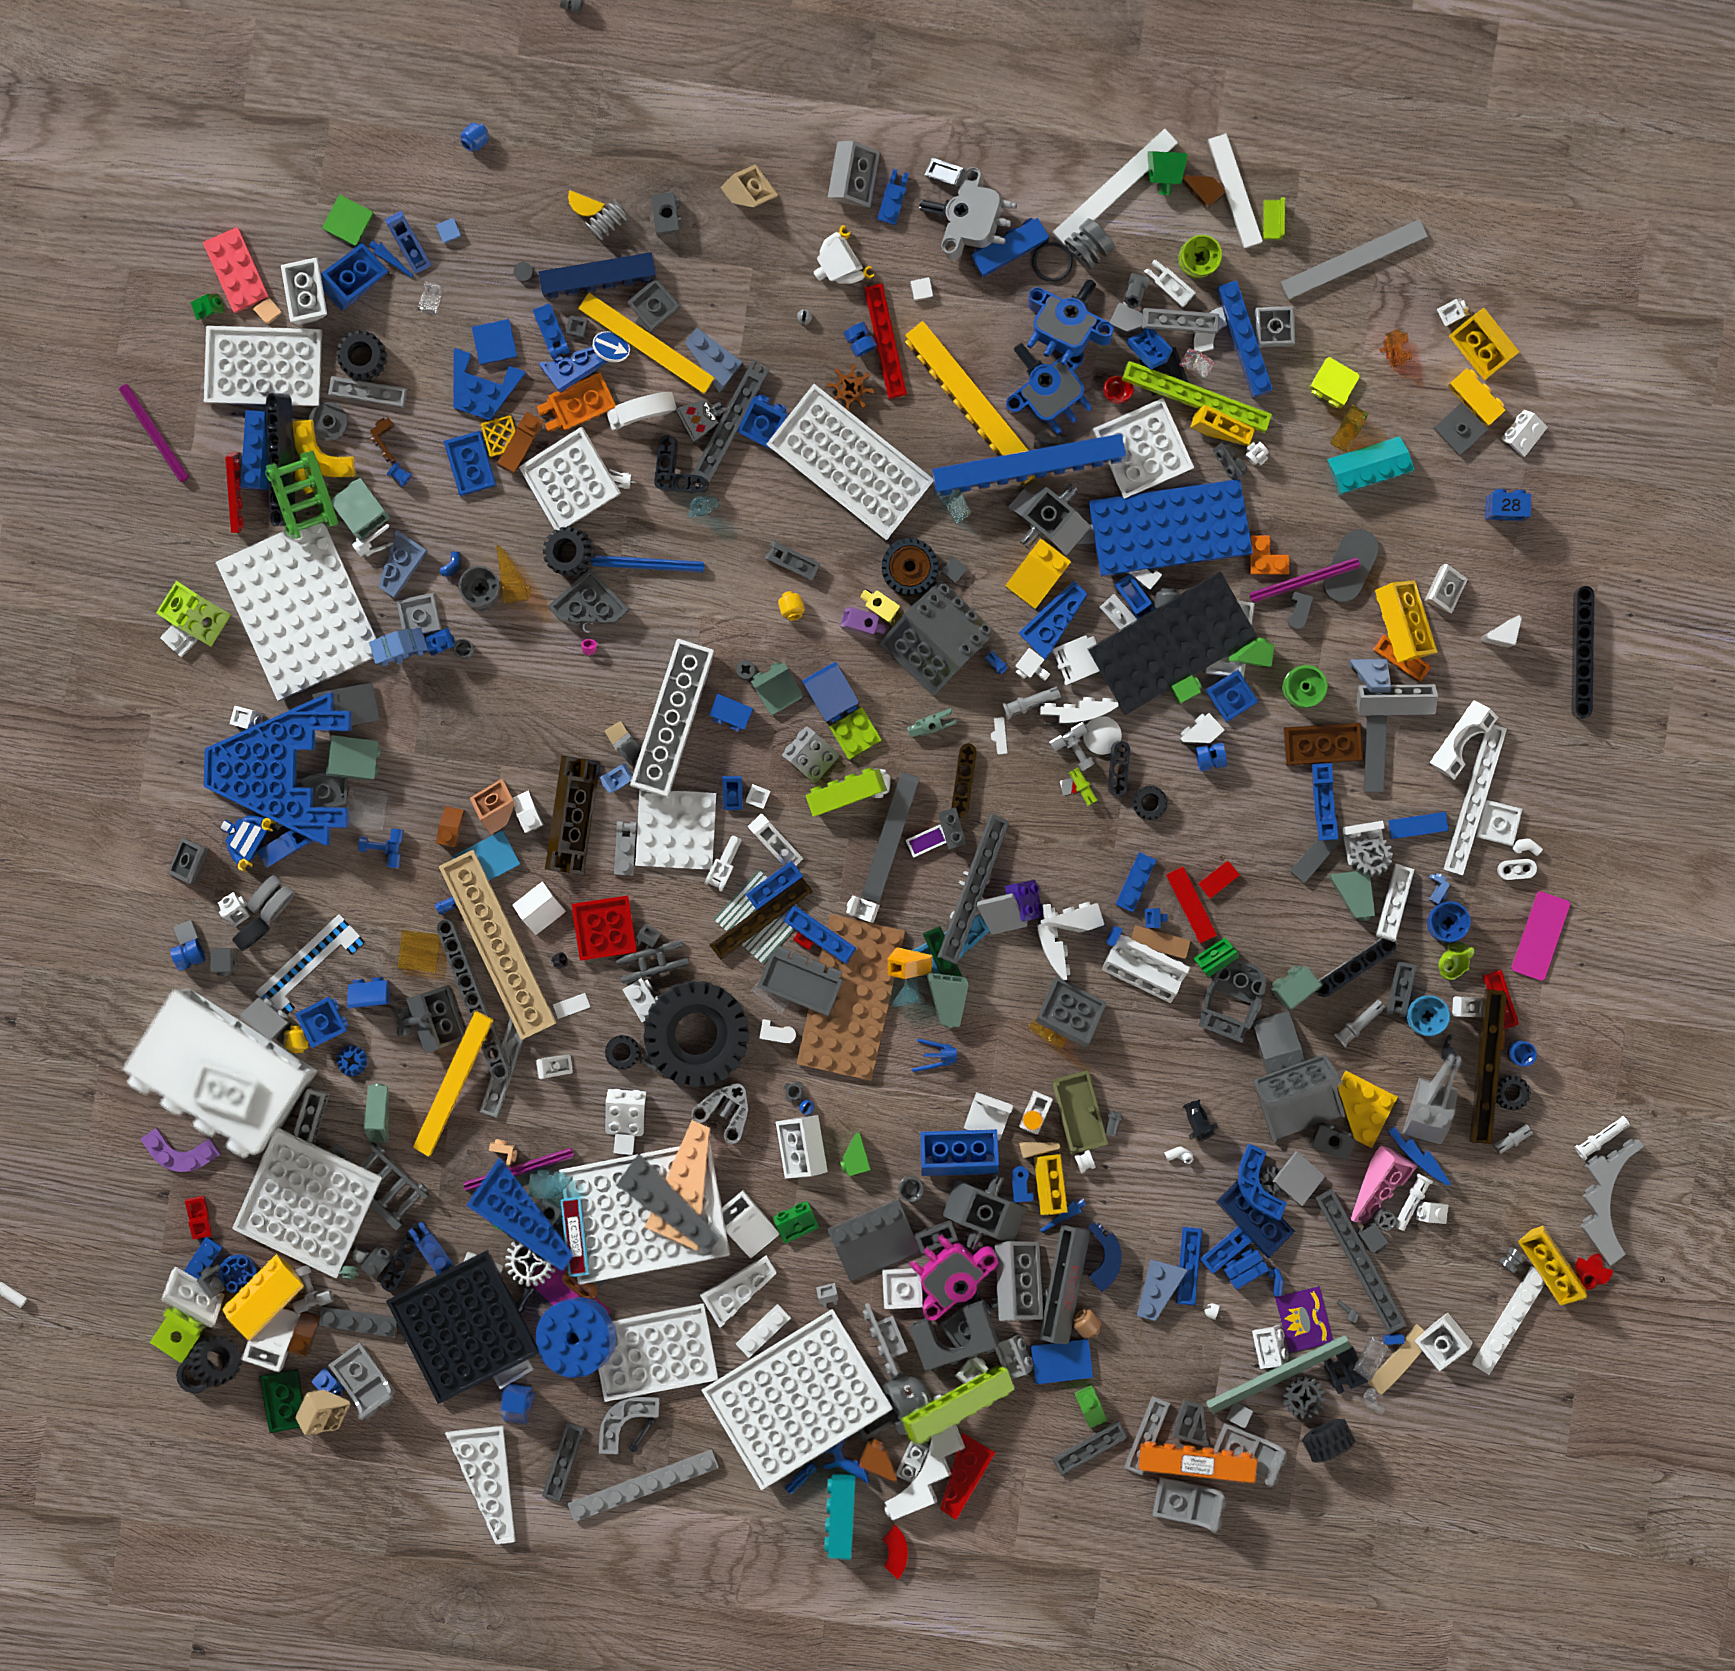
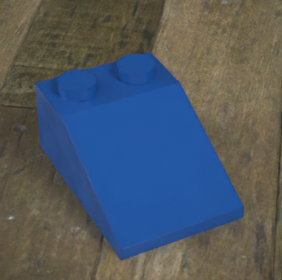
M361 243L321 273L323 291L343 311L387 274L388 270Z

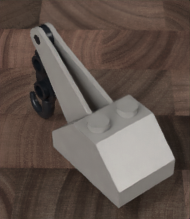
M1451 1033L1445 1040L1441 1055L1444 1065L1434 1079L1430 1081L1419 1077L1402 1131L1405 1135L1440 1145L1450 1129L1458 1091L1457 1088L1451 1087L1460 1063V1057H1458L1454 1048L1450 1047L1453 1037ZM1449 1070H1450L1448 1079H1447V1081H1446V1084L1444 1085V1084H1442V1083H1443V1081L1445 1080V1078H1446V1076H1447V1074H1448V1072H1449Z

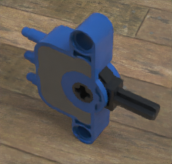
M1086 280L1076 297L1072 295L1071 298L1062 299L1039 287L1030 290L1028 307L1037 315L1034 319L1033 334L1027 344L1028 348H1032L1039 341L1047 345L1044 352L1046 357H1049L1055 349L1064 354L1061 364L1066 365L1071 357H1076L1084 351L1090 340L1102 346L1111 343L1113 336L1112 324L1087 311V300L1096 287L1094 280Z
M1019 343L1014 347L1015 353L1028 368L1026 373L1029 376V381L1007 398L1005 404L1007 412L1017 414L1028 407L1040 422L1048 423L1052 430L1059 435L1062 430L1054 419L1063 412L1072 423H1075L1077 418L1070 409L1071 406L1079 401L1088 412L1092 410L1090 402L1083 395L1084 386L1074 373L1083 363V352L1078 355L1080 361L1077 363L1070 360L1066 365H1062L1061 357L1053 364L1048 365L1043 364L1041 360L1037 362L1023 343ZM1041 378L1044 380L1048 378V385L1045 383L1041 384ZM1016 400L1019 402V407L1012 409L1009 406V402Z

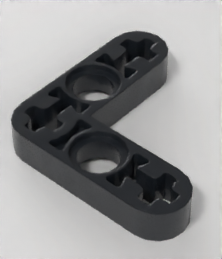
M670 435L662 436L658 445L654 479L655 486L662 491L705 493L709 488V482L705 477L675 474L678 441ZM672 442V445L665 446V443ZM665 458L670 459V466L667 468L662 466V461ZM665 478L668 481H672V484L665 483L663 486L660 482ZM681 478L686 480V485L683 488H679L677 484ZM691 482H702L703 486L696 487L694 485H691Z

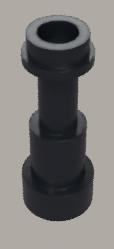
M531 1285L523 1287L524 1293L519 1301L515 1302L520 1314L524 1311V1306L531 1294H536L537 1289Z

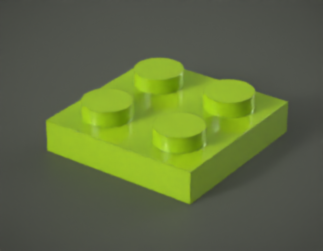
M862 707L829 726L848 760L881 741L880 736Z

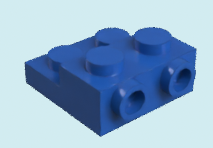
M764 395L754 396L737 432L771 449L767 443L786 420L789 412L781 404L777 403L775 406L770 403V399Z
M329 996L295 1013L312 1048L347 1031L346 1027L349 1025L344 1015L339 1016L337 1010L340 1007L335 998L331 1000Z

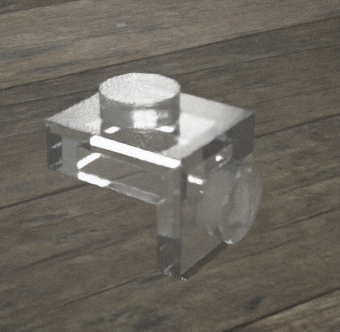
M424 282L418 311L437 315L443 298V287L441 285Z

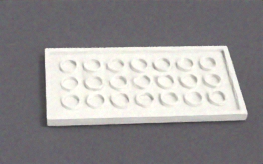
M815 384L812 385L767 443L770 448L886 540L933 482L932 477Z

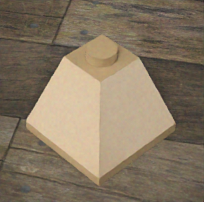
M756 164L733 174L720 187L731 203L749 207L758 206L778 196Z

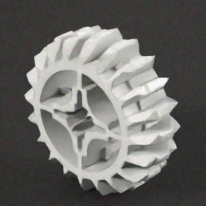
M516 1242L511 1243L515 1249L508 1248L507 1251L512 1253V1256H505V1259L511 1260V1263L505 1265L506 1267L512 1266L513 1268L508 1271V1274L516 1273L513 1276V1280H517L520 1277L519 1284L521 1285L527 1280L526 1286L529 1287L531 1281H533L534 1286H538V1279L543 1284L545 1283L544 1276L548 1279L551 1278L548 1271H556L551 1267L553 1264L538 1257L537 1253L529 1249L526 1256H517L519 1250L525 1245L520 1242L519 1245ZM533 1255L536 1260L541 1262L532 1263V1266H530V1262L527 1263V1260L522 1259L530 1258ZM516 1262L525 1264L527 1276L518 1269ZM537 1265H546L539 1275L532 1277Z

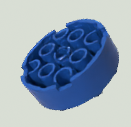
M585 1297L568 1298L550 1307L541 1317L536 1330V1345L544 1363L554 1372L572 1378L589 1375L604 1366L611 1358L617 1340L616 1327L608 1315V1311L598 1302ZM574 1333L578 1335L579 1341L575 1339Z

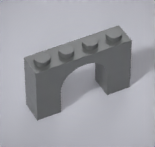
M984 1300L966 1305L963 1310L970 1327L971 1338L962 1347L951 1348L941 1343L931 1320L925 1318L910 1325L909 1328L924 1370L931 1369V1371L942 1368L941 1365L947 1363L954 1365L959 1363L960 1359L967 1358V1360L977 1357L979 1353L985 1352V1354H989L996 1350L995 1348L998 1347L999 1340Z

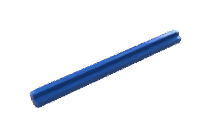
M595 555V558H591L592 566L687 572H704L705 569L704 562L597 555Z

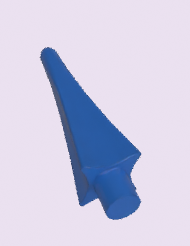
M374 240L370 243L369 247L374 250V255L395 266L409 277H413V274L382 243L378 244Z
M1082 1198L1077 1202L1074 1199L1067 1206V1212L1056 1216L1041 1229V1232L1043 1233L1058 1223L1081 1213V1208L1087 1205Z

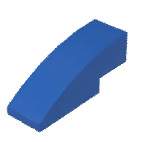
M1131 574L1115 583V587L1136 619L1155 609Z

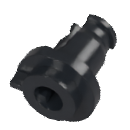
M1200 1099L1182 1106L1183 1109L1185 1108L1187 1119L1193 1131L1188 1136L1190 1140L1195 1139L1196 1142H1202L1216 1135L1215 1130L1218 1129L1217 1123L1210 1124L1205 1110L1200 1105Z

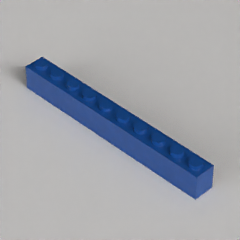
M1121 433L932 469V476L936 494L941 493V496L951 495L952 491L960 490V493L971 491L972 487L977 486L979 489L989 488L990 484L997 483L1000 486L1009 484V480L1016 479L1017 482L1028 480V477L1031 476L1043 478L1047 476L1046 473L1054 472V475L1066 473L1065 470L1068 469L1080 471L1084 470V466L1092 465V468L1101 467L1105 462L1118 464L1122 462V459H1125L1126 452Z

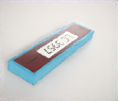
M581 1197L561 1199L565 1244L574 1254L568 1262L569 1277L588 1275L589 1266Z

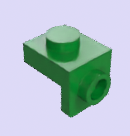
M205 294L190 302L196 320H202L214 313L225 312L219 294Z

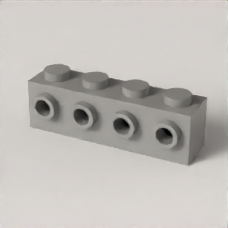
M1359 685L1357 695L1358 714L1365 716L1436 714L1438 700L1436 685H1391L1390 692H1370L1366 685Z

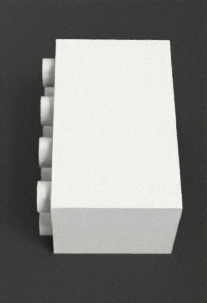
M190 988L178 989L172 992L123 1068V1070L132 1075L128 1084L144 1094H148L150 1091H157L165 1097L160 1103L162 1106L177 1115H181L182 1112L192 1113L197 1117L193 1123L196 1128L210 1136H214L215 1133H223L228 1136L230 1140L226 1146L242 1157H247L248 1153L253 1155L268 1148L274 1131L277 1128L281 1129L318 1072L317 1069L292 1053H288L287 1050L273 1041L267 1040L262 1034ZM200 1062L258 1080L245 1118L188 1100Z

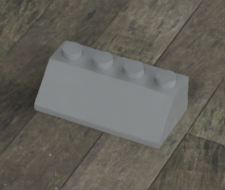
M1009 1241L995 1243V1253L998 1260L996 1274L999 1321L1043 1319L1039 1242Z

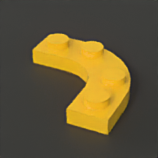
M313 420L293 421L295 446L299 456L301 453L314 450L323 476H356L354 456L333 457L326 455L320 450L315 439Z

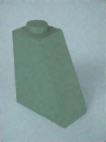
M1363 871L1329 875L1330 881L1353 918H1358L1359 921L1370 920V916H1375L1369 872L1365 876Z
M928 973L927 977L941 1025L947 1028L960 1027L969 985L966 978Z
M380 1083L368 1085L364 1129L368 1141L371 1143H388L389 1090L387 1086Z

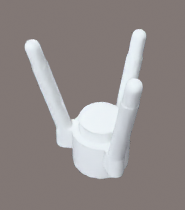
M388 524L368 538L364 537L362 540L356 538V542L352 545L359 556L365 554L368 557L372 553L393 545V542L370 549L373 547L370 541L388 529Z

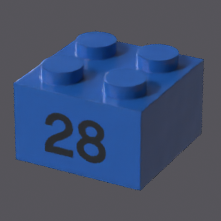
M1495 489V492H1491V494L1486 496L1485 520L1524 521L1531 517V494L1526 493V490H1514V492L1507 493L1506 489Z

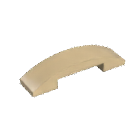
M1416 1324L1404 1338L1405 1343H1402L1368 1379L1367 1383L1379 1394L1382 1395L1422 1352V1349L1415 1342L1424 1332L1419 1325Z

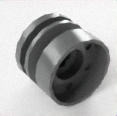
M1088 218L1079 226L1082 236L1073 232L1071 234L1073 239L1068 237L1064 240V243L1071 255L1080 264L1089 270H1093L1095 268L1094 262L1096 264L1101 262L1097 253L1106 257L1115 249V244L1095 221Z
M483 566L471 567L460 578V594L470 608L485 611L498 603L501 597L500 582L495 573L489 568ZM479 586H483L486 589L483 590L482 594L476 591L479 590Z

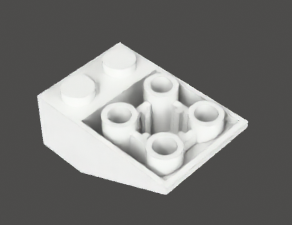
M744 1189L722 1207L726 1232L750 1259L780 1235L778 1230Z
M282 1308L251 1341L248 1340L242 1360L277 1372L281 1371L288 1354L287 1350L293 1331L301 1314H296L294 1311Z

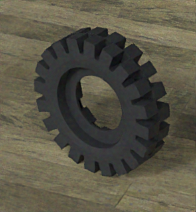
M694 980L685 981L684 984L680 985L678 983L657 997L658 1000L652 1003L648 1010L649 1014L645 1018L643 1037L649 1058L661 1074L680 1085L686 1084L690 1087H700V1085H713L715 1081L720 1079L722 1081L730 1076L729 1073L732 1070L735 1071L741 1064V1058L745 1057L748 1049L746 1046L747 1042H749V1024L742 1007L731 994L718 985L705 981L695 982ZM692 1013H702L709 1016L717 1027V1040L714 1046L706 1053L700 1055H693L683 1051L675 1037L676 1027L680 1020Z

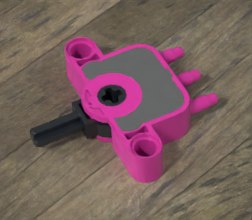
M941 1235L938 1237V1240L944 1248L937 1255L928 1248L924 1250V1253L930 1259L927 1264L921 1267L914 1261L910 1262L909 1265L919 1275L922 1288L929 1294L922 1302V1309L926 1319L931 1321L938 1319L956 1302H965L967 1304L984 1300L979 1295L980 1292L976 1284L997 1266L998 1260L993 1248L986 1246L972 1255L960 1243H950ZM992 1256L990 1260H984L985 1257ZM984 1300L988 1313L991 1315L993 1308ZM929 1307H936L932 1311L927 1310Z

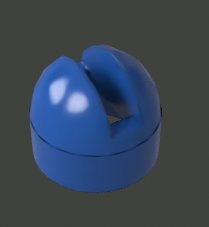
M809 1099L801 1101L799 1105L800 1112L804 1115L811 1114L814 1111V1103ZM807 1103L811 1104V1105L808 1107L807 1111L804 1112L803 1109H804V1107L806 1106V1104H807Z

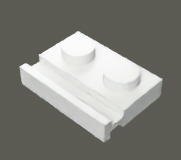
M174 625L160 637L180 657H183L198 641V639Z

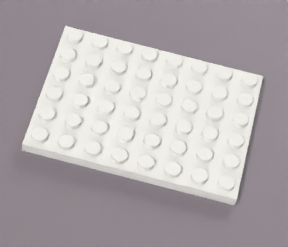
M323 523L299 531L301 537L297 539H291L285 530L216 562L277 701L286 699L373 659L369 642L377 638L330 533Z
M710 1141L707 1153V1170L705 1173V1190L701 1218L721 1237L711 1253L706 1252L701 1247L697 1251L645 1227L652 1211L616 1185L637 1155L559 1170L564 1199L581 1197L589 1274L577 1276L578 1284L730 1255ZM680 1146L642 1153L640 1155L666 1180Z
M833 1309L702 1389L710 1406L761 1490L893 1409Z

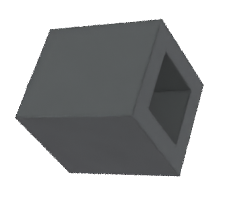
M1371 1222L1357 1232L1371 1253L1383 1251L1386 1248L1385 1245L1389 1243L1374 1222Z

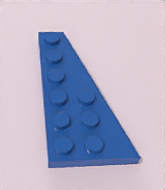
M499 1157L466 1206L563 1271L574 1254Z

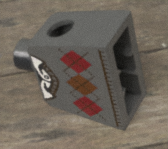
M706 399L676 409L694 444L718 426V421L715 417L725 412L720 402L709 407Z

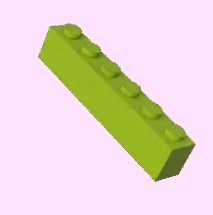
M997 1365L925 1407L902 1418L909 1439L917 1444L924 1443L933 1435L944 1432L947 1427L960 1423L963 1418L976 1414L979 1409L990 1406L995 1400L1006 1397L1009 1392L1015 1390L1009 1372L1006 1368Z

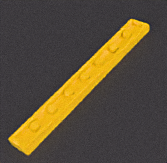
M591 293L587 294L578 308L705 394L713 383L715 377Z
M478 1011L474 1012L413 1148L427 1156L432 1155L492 1025L493 1019Z

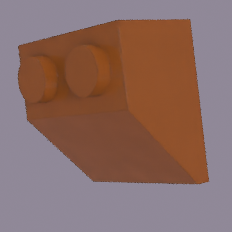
M873 1438V1441L868 1439L859 1460V1467L895 1482L897 1479L896 1470L886 1446L883 1445L884 1442Z

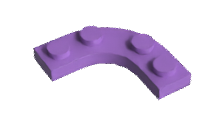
M158 1128L140 1139L155 1161L167 1169L178 1172L196 1170L221 1155V1152L211 1138L188 1152H180L173 1149Z

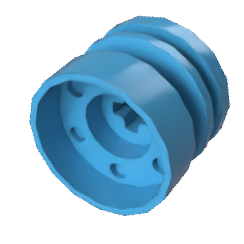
M1422 996L1410 1003L1406 1019L1409 1027L1415 1033L1423 1036H1433L1441 1033L1447 1027L1450 1012L1442 999L1436 996ZM1426 1010L1429 1014H1432L1429 1021L1426 1018H1422V1014H1425Z

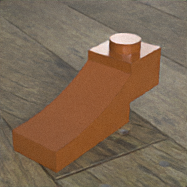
M526 412L504 453L497 462V466L514 475L542 429L543 420Z

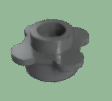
M797 1081L795 1084L786 1083L784 1085L787 1101L791 1102L795 1099L802 1100L804 1098L802 1093L803 1084L800 1081Z

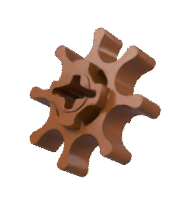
M855 364L851 365V372L848 375L841 374L839 368H836L835 373L840 378L838 383L832 384L828 382L826 384L827 388L837 390L838 394L833 399L835 401L844 400L846 402L845 409L848 411L852 402H858L861 408L864 409L866 404L862 402L861 396L864 393L874 394V389H867L863 386L864 380L870 377V373L867 372L863 377H857L854 374ZM846 383H847L849 386H853V385H854L855 395H854L853 392H851L850 390H849V391H846V390H847Z

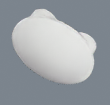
M1100 716L1094 718L1086 725L1089 731L1083 735V739L1088 749L1095 754L1111 753L1113 743L1121 741V729L1117 722L1109 717Z

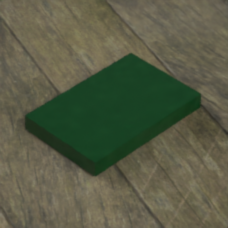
M293 1369L260 1375L269 1433L301 1428L295 1418L304 1400L299 1370Z

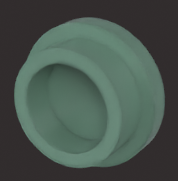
M343 1266L339 1275L343 1276V1279L354 1280V1277L359 1276V1273L357 1272V1267Z

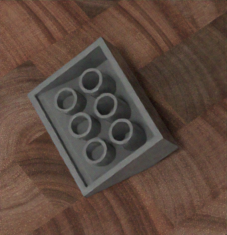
M899 1198L828 1228L829 1235L850 1281L921 1251Z

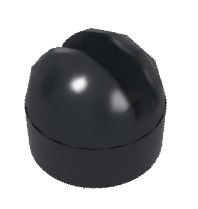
M560 952L553 955L551 962L554 963L553 967L563 968L568 965L565 953Z

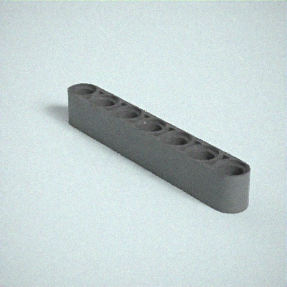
M901 772L864 885L862 898L877 903L880 901L920 779L918 776Z

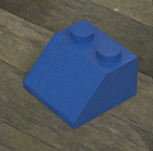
M384 977L372 978V982L365 983L364 979L353 980V984L348 985L347 1008L392 1003L389 980L384 981Z

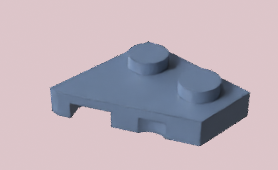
M1350 659V668H1354L1358 672L1359 679L1366 684L1370 692L1391 691L1387 659Z

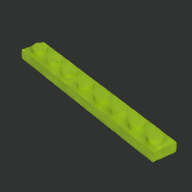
M1131 361L1127 363L1122 381L1197 409L1207 405L1262 433L1267 431L1272 415L1271 413L1161 372L1150 370Z

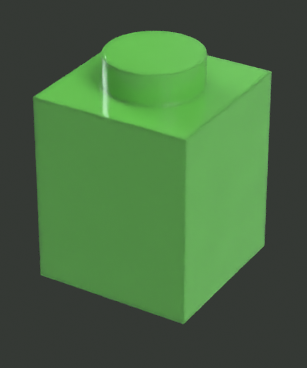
M1192 675L1171 686V690L1179 704L1201 693L1200 688H1202L1197 677L1193 678Z

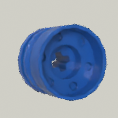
M1452 901L1443 902L1434 907L1427 918L1429 933L1437 941L1443 943L1455 942L1464 937L1469 931L1471 923L1470 915L1466 908ZM1447 918L1452 922V925H1449L1448 928H1446V924H1443V921Z

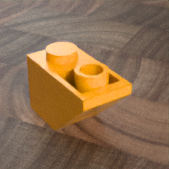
M897 947L887 959L888 975L908 979L932 973V955Z

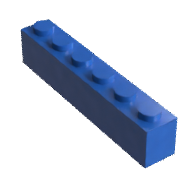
M1237 280L1220 285L1216 292L1223 308L1251 397L1253 399L1268 394L1273 388Z

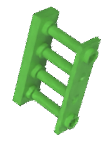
M314 450L301 453V459L298 462L277 468L276 464L266 466V476L272 483L286 523V533L291 539L300 538L299 531L320 523L325 524L326 527L339 524ZM301 468L306 470L307 479L283 487L281 475ZM309 486L312 488L314 493L312 498L293 505L289 504L286 494ZM313 505L319 507V516L296 524L293 512Z

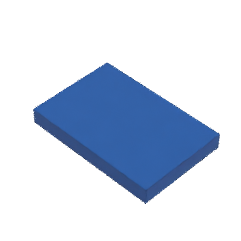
M480 430L444 441L460 497L497 486Z
M1088 1338L1070 1340L1068 1344L1046 1343L1031 1345L1035 1384L1093 1378Z

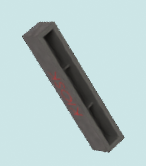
M1061 1225L1039 1339L1052 1343H1069L1091 1230L1077 1226Z

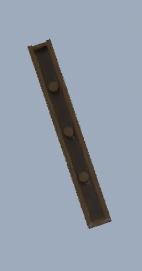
M1484 989L1470 1142L1492 1145L1506 993L1504 991Z

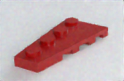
M231 452L225 456L231 533H239L244 528V517L241 516L243 499L240 487V452Z
M964 1432L961 1438L965 1448L956 1452L951 1475L940 1507L941 1511L956 1520L996 1454L995 1451Z

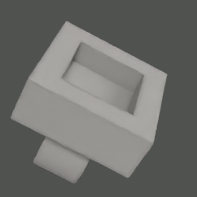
M835 1283L816 1287L820 1305L823 1304L824 1308H827L826 1303L833 1302L834 1306L837 1305L839 1299Z

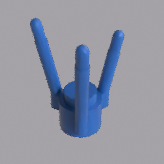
M917 1039L919 1043L943 1048L940 1050V1053L923 1055L924 1057L940 1058V1061L943 1062L913 1068L912 1072L941 1066H951V1063H956L957 1050L956 1048H951V1044Z

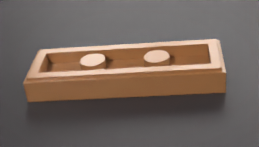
M1136 925L1131 937L1132 940L1147 945L1152 950L1186 959L1191 940Z

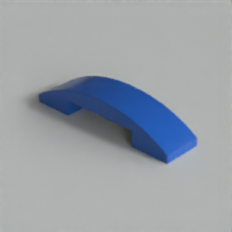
M1332 763L1313 764V798L1318 840H1338L1332 784Z

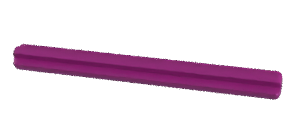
M122 385L119 391L177 479L181 483L189 479L188 474L129 385Z
M1353 558L1251 592L1249 597L1251 602L1255 603L1360 568V562L1358 558Z
M568 1148L509 1167V1170L516 1177L574 1157V1152L572 1148ZM487 1175L464 1182L465 1191L469 1192L478 1189Z

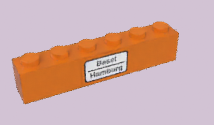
M1145 1441V1444L1140 1443L1139 1470L1255 1483L1257 1458L1253 1456V1453L1241 1452V1455L1234 1454V1451L1231 1450L1214 1452L1212 1448L1195 1450L1194 1446L1188 1445L1183 1446V1448H1177L1175 1444L1165 1443L1164 1446L1156 1445V1442Z

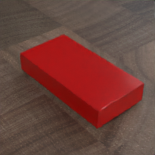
M1227 860L1200 881L1198 885L1210 899L1240 875Z

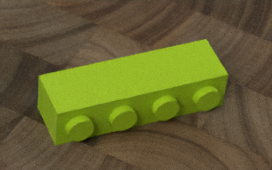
M873 767L862 770L861 775L856 776L854 773L845 776V781H831L827 783L828 787L822 789L821 786L810 789L811 793L805 796L812 816H818L887 791L880 769L873 770Z

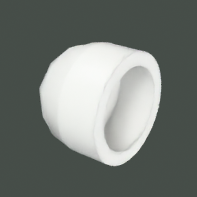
M1208 1304L1205 1309L1206 1316L1216 1320L1220 1305Z

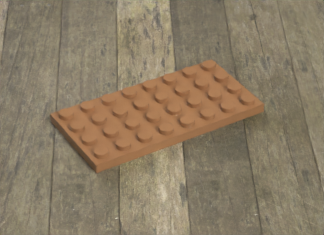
M830 914L827 927L857 947V950L849 962L845 964L822 948L819 962L826 965L824 973H827L829 967L842 971L840 979L843 982L829 1016L809 1008L796 1064L871 1081L895 978L888 975L887 959L897 947H902L905 931Z

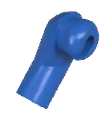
M451 552V562L440 569L442 576L451 577L459 571L461 552Z
M1276 1267L1274 1269L1269 1268L1267 1276L1269 1279L1274 1278L1273 1294L1275 1296H1282L1284 1279L1281 1272Z

